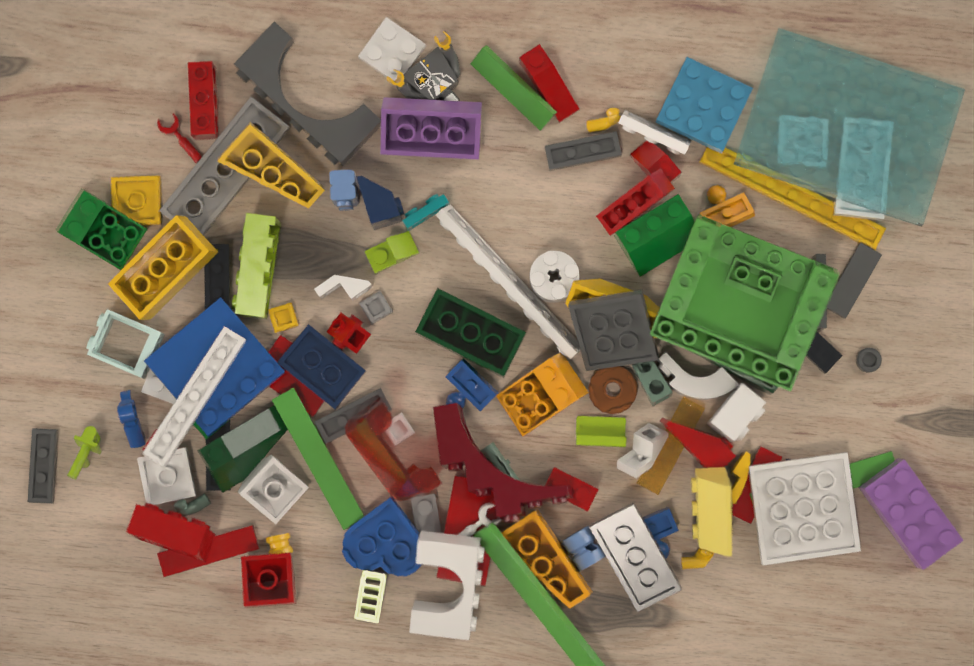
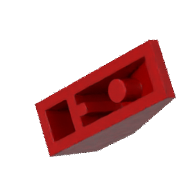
M540 44L519 57V64L541 97L557 112L554 116L559 123L580 110L554 64Z
M663 417L659 420L703 468L726 467L736 457L731 451L733 448L732 444L725 437L720 439L713 434Z

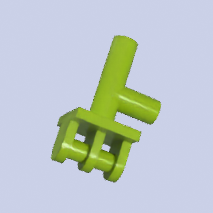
M93 426L86 427L81 437L74 436L76 444L81 448L67 475L72 479H77L82 468L89 467L90 462L87 457L90 451L99 455L102 452L99 447L100 436Z

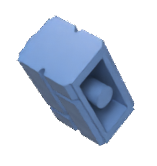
M352 170L331 171L329 173L330 197L333 204L339 207V211L354 210L353 206L359 204L358 181L355 172Z

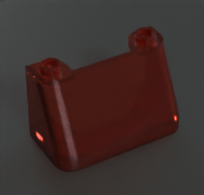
M379 397L347 421L345 433L348 439L395 500L406 501L433 491L442 484L431 466L429 468H418L415 464L406 469L381 434L387 431L392 424V416L386 404Z

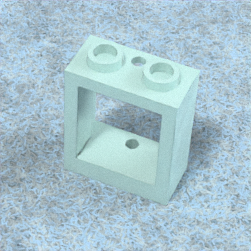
M107 309L98 318L96 326L99 328L96 335H92L87 343V355L146 379L150 368L144 360L158 349L165 334ZM114 319L149 334L135 368L100 353Z

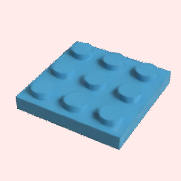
M686 57L655 123L722 154L753 88Z

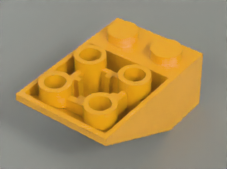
M558 353L504 389L496 397L523 437L589 392L566 357Z

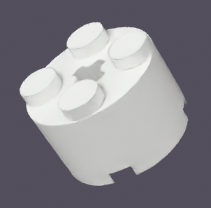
M547 251L540 255L531 266L529 277L531 288L535 295L543 301L549 303L564 301L568 297L573 281L579 280V268L568 254L560 251ZM555 271L558 272V277L561 280H555L554 282H550V276L548 274H553Z

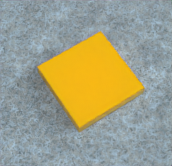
M161 176L111 177V206L142 226L162 225V213L159 211L161 209Z

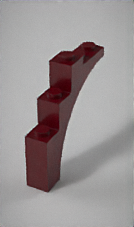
M453 403L433 407L440 466L448 468L450 472L463 470V466H465L468 491L476 494V497L489 496L491 491H493L496 515L498 518L504 519L505 523L517 522L520 520L519 517L526 516L525 506H528V509L543 507L542 503L552 502V505L567 503V499L574 498L573 490L569 485L543 486L529 484L501 472L485 458L474 443L466 425L461 405Z

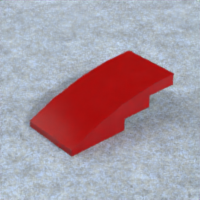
M454 476L444 534L458 535L469 525H474L480 520L478 516L480 507L485 503L495 504L493 491H491L489 496L476 497V494L468 491L466 477ZM495 506L487 509L486 517L490 521L498 518ZM484 524L480 525V526L477 528L476 532H477L478 530L484 528L485 525H484ZM485 550L483 562H478L477 569L482 571L480 586L483 587L486 586L490 556ZM438 566L436 578L462 583L460 577L454 571Z

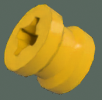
M290 533L266 537V543L270 546L268 553H292L293 548L289 545Z

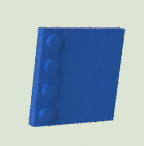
M221 297L144 360L146 365L177 400L224 327L246 339L244 346L195 420L208 437L285 374L281 366Z

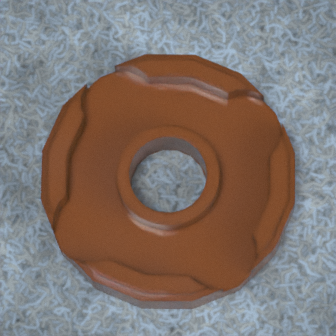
M621 366L596 371L590 379L588 392L591 402L601 412L618 414L631 407L636 399L638 389L637 382L632 373ZM609 383H616L620 387V392L617 396L611 397L606 393V386Z

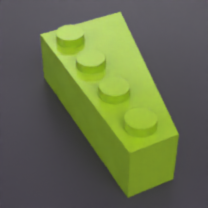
M246 213L243 226V245L239 252L240 270H237L235 284L238 285L237 295L234 294L232 300V309H235V314L238 316L267 319L281 227L280 221L275 216Z

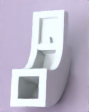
M666 352L657 360L660 363L658 366L659 370L665 376L669 377L671 375L674 378L668 383V386L676 393L691 399L708 400L729 393L739 385L722 367L710 376L695 377L686 373Z

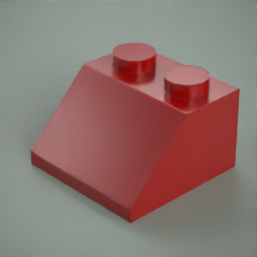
M291 553L241 556L243 605L245 608L296 604L295 576Z

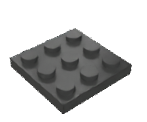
M642 290L569 302L568 307L586 371L658 360L659 353L655 338L650 335L652 326Z

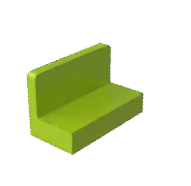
M577 416L575 445L626 447V419L622 417Z

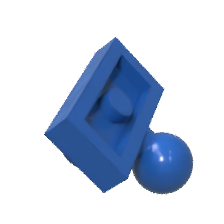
M464 358L446 375V378L459 390V392H453L448 395L446 405L458 403L464 408L465 399L467 398L479 411H482L498 394Z
M669 507L643 517L665 558L669 556L670 548L667 543L661 541V538L679 531Z

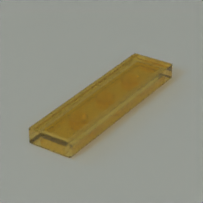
M683 396L671 420L695 428L705 408ZM667 429L665 431L668 432V438L652 468L640 475L636 483L656 495H659L684 449V446Z

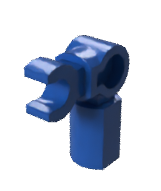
M131 390L120 392L121 402L117 406L120 422L123 424L130 447H141L146 444V438L137 417L135 402L131 398Z

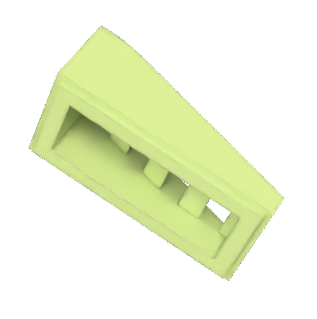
M362 570L354 619L379 623L388 574ZM367 579L381 582L380 586L367 584L366 581ZM365 588L379 591L378 595L367 594L364 592ZM363 598L376 600L377 605L362 603ZM361 608L376 610L375 615L361 613Z

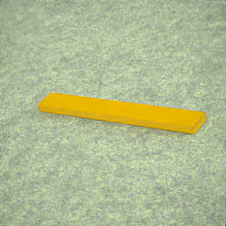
M707 147L699 161L700 164L859 244L863 243L873 250H876L886 230L885 227L869 219L835 216V202L726 147L722 154Z

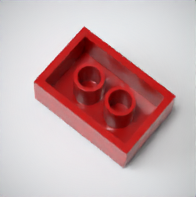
M145 502L144 506L136 504L126 530L127 534L138 540L206 562L216 535L210 530L211 526L195 518H192L191 522L187 521L188 518L171 510H168V513L165 514L164 510L159 509L160 507Z

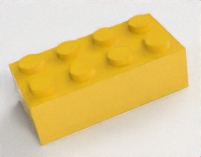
M176 215L108 285L139 320H151L218 251L186 216Z

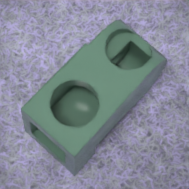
M654 361L632 364V368L641 382V386L648 396L652 407L672 397L673 392Z

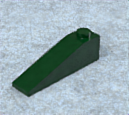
M275 405L200 448L197 452L219 489L224 493L244 481L288 429Z

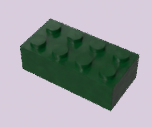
M439 288L436 289L415 331L416 335L502 378L505 377L526 336L525 331Z

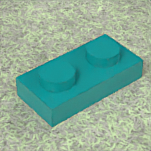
M435 194L425 201L427 205L418 210L415 207L405 214L406 218L402 220L407 230H412L436 215L442 208L450 205L446 196L443 194L439 197L438 194Z

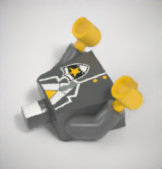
M445 31L443 33L446 38L443 42H439L438 38L434 36V41L439 47L435 48L406 73L403 74L393 69L397 73L395 81L387 76V81L397 85V89L407 99L460 101L452 91L459 85V58L452 44H450V36Z

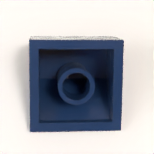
M357 176L373 230L402 222L400 216L404 215V210L400 198H394L392 191L363 176Z

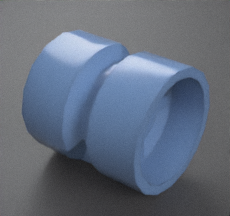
M589 525L561 541L566 551L574 555L572 561L579 572L605 557L599 543L594 542L595 536Z

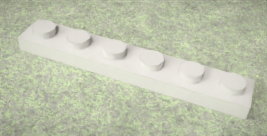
M226 327L222 329L143 451V455L164 468L166 467L244 346L246 339Z

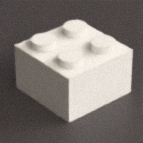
M742 383L732 391L706 424L729 442L741 441L750 430L746 426L751 421H757L765 412V409L762 407L766 402Z

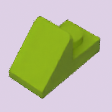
M409 231L388 237L385 242L364 251L375 274L419 254Z

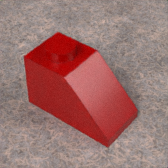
M647 140L630 154L631 158L647 176L661 169L669 181L673 183L682 173L664 151Z

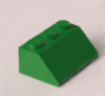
M677 194L615 232L614 237L638 276L641 277L684 250L695 221L682 198Z

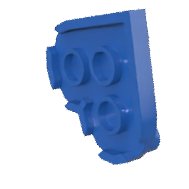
M393 497L384 501L352 525L344 534L342 553L346 561L353 568L372 571L381 567L388 574L404 577L415 573L423 565L416 563L420 534Z

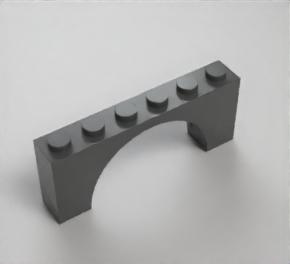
M274 21L234 63L238 69L236 74L245 83L250 80L256 86L253 90L261 98L265 99L268 97L273 102L271 107L281 116L284 113L291 118L289 123L298 132L303 129L309 135L307 140L315 148L318 149L321 146L327 152L325 157L334 165L339 163L341 166H344L381 127V119L365 104L361 105L351 114L333 120L313 119L295 110L284 97L280 79L284 58L294 44V41Z

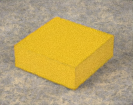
M291 302L268 309L275 333L299 327Z

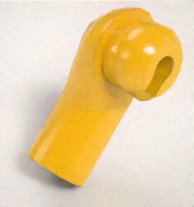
M609 108L606 110L607 117L587 120L588 132L606 130L617 124L621 118L619 109Z
M699 548L694 556L681 557L682 570L706 567L712 559L714 552Z

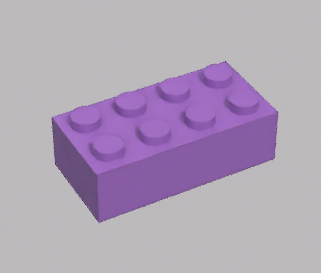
M383 97L380 154L479 160L482 102Z
M897 458L858 487L916 568L926 569L964 541L905 459Z

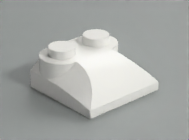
M269 455L242 482L238 493L273 523L277 524L309 487L277 458Z

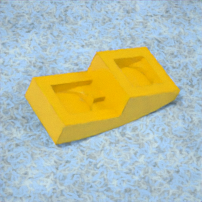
M746 451L741 454L731 469V474L737 477L731 487L732 504H735L740 497L748 477L750 454Z

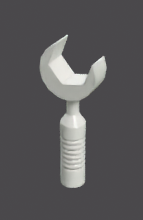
M485 503L482 505L478 512L480 520L474 525L466 527L458 535L471 537L482 524L485 526L492 522L495 525L498 524L500 518L490 521L486 517L487 509L494 507L495 504Z

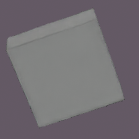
M381 291L359 303L371 324L393 313Z

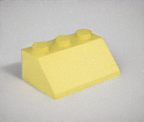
M725 467L695 469V477L691 478V492L695 493L696 501H691L692 516H696V524H692V537L697 539L699 548L724 556H732L731 484Z

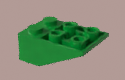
M81 188L57 226L56 231L119 270H122L147 231V228Z

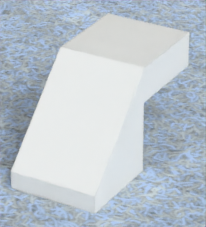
M333 275L314 290L323 299L340 286H343L352 301L373 288L368 280Z
M650 423L636 431L633 436V450L617 460V469L634 478H638L652 468L668 438V432Z

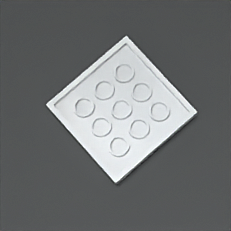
M847 452L749 466V480L761 565L861 551Z

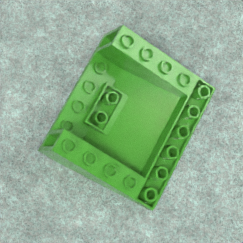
M698 214L650 335L791 392L840 274L838 269Z

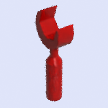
M173 114L175 122L170 128L162 127L161 121L158 118L157 126L159 130L168 136L175 135L180 146L197 164L202 155L186 137L178 132L180 129L178 117Z

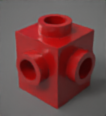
M341 312L326 331L334 337L331 341L342 350L347 347L356 354L371 336L367 330L361 327L364 322L353 314L347 317Z

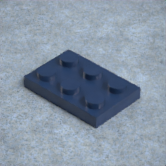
M309 324L277 362L335 410L367 372Z

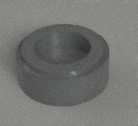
M865 348L858 352L856 365L861 371L871 373L881 366L882 357L876 349Z

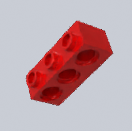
M213 61L188 62L191 136L194 140L217 139L219 137L216 66Z
M659 169L648 175L596 215V217L611 236L675 188L663 171Z

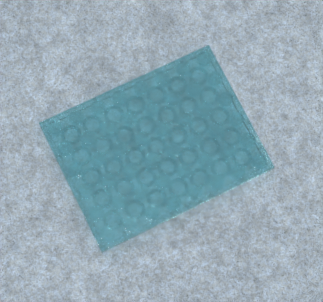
M778 28L734 165L922 227L965 89Z

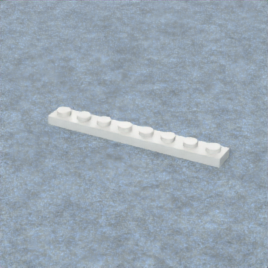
M451 205L442 208L436 214L440 219L441 226L455 235L458 244L469 250L478 265L484 266L490 273L491 279L495 283L500 284L507 291V296L523 308L524 314L540 326V331L543 335L551 338L557 344L559 352L570 359L579 353L578 340Z

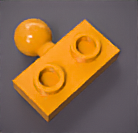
M720 185L711 186L707 191L709 202L715 204V206L700 212V215L730 227L755 216V211L744 192L725 201L726 191Z

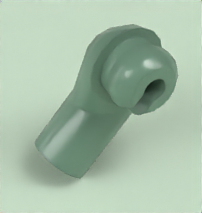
M204 493L188 504L184 499H181L174 504V508L177 513L185 517L204 509L211 504V501Z

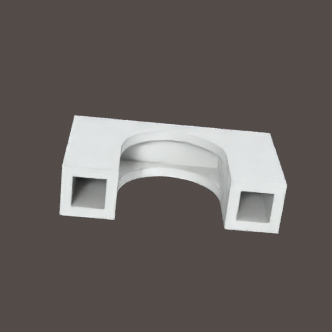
M427 531L420 532L416 563L451 569L460 577L464 591L460 597L449 603L414 600L409 633L469 640L471 631L476 632L477 617L473 616V608L478 609L480 594L475 593L476 585L480 586L482 571L477 570L478 562H483L484 547H480L481 538Z

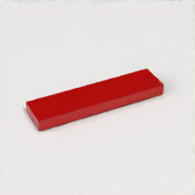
M251 525L215 536L206 562L171 550L157 553L163 577H167L260 549L254 526Z

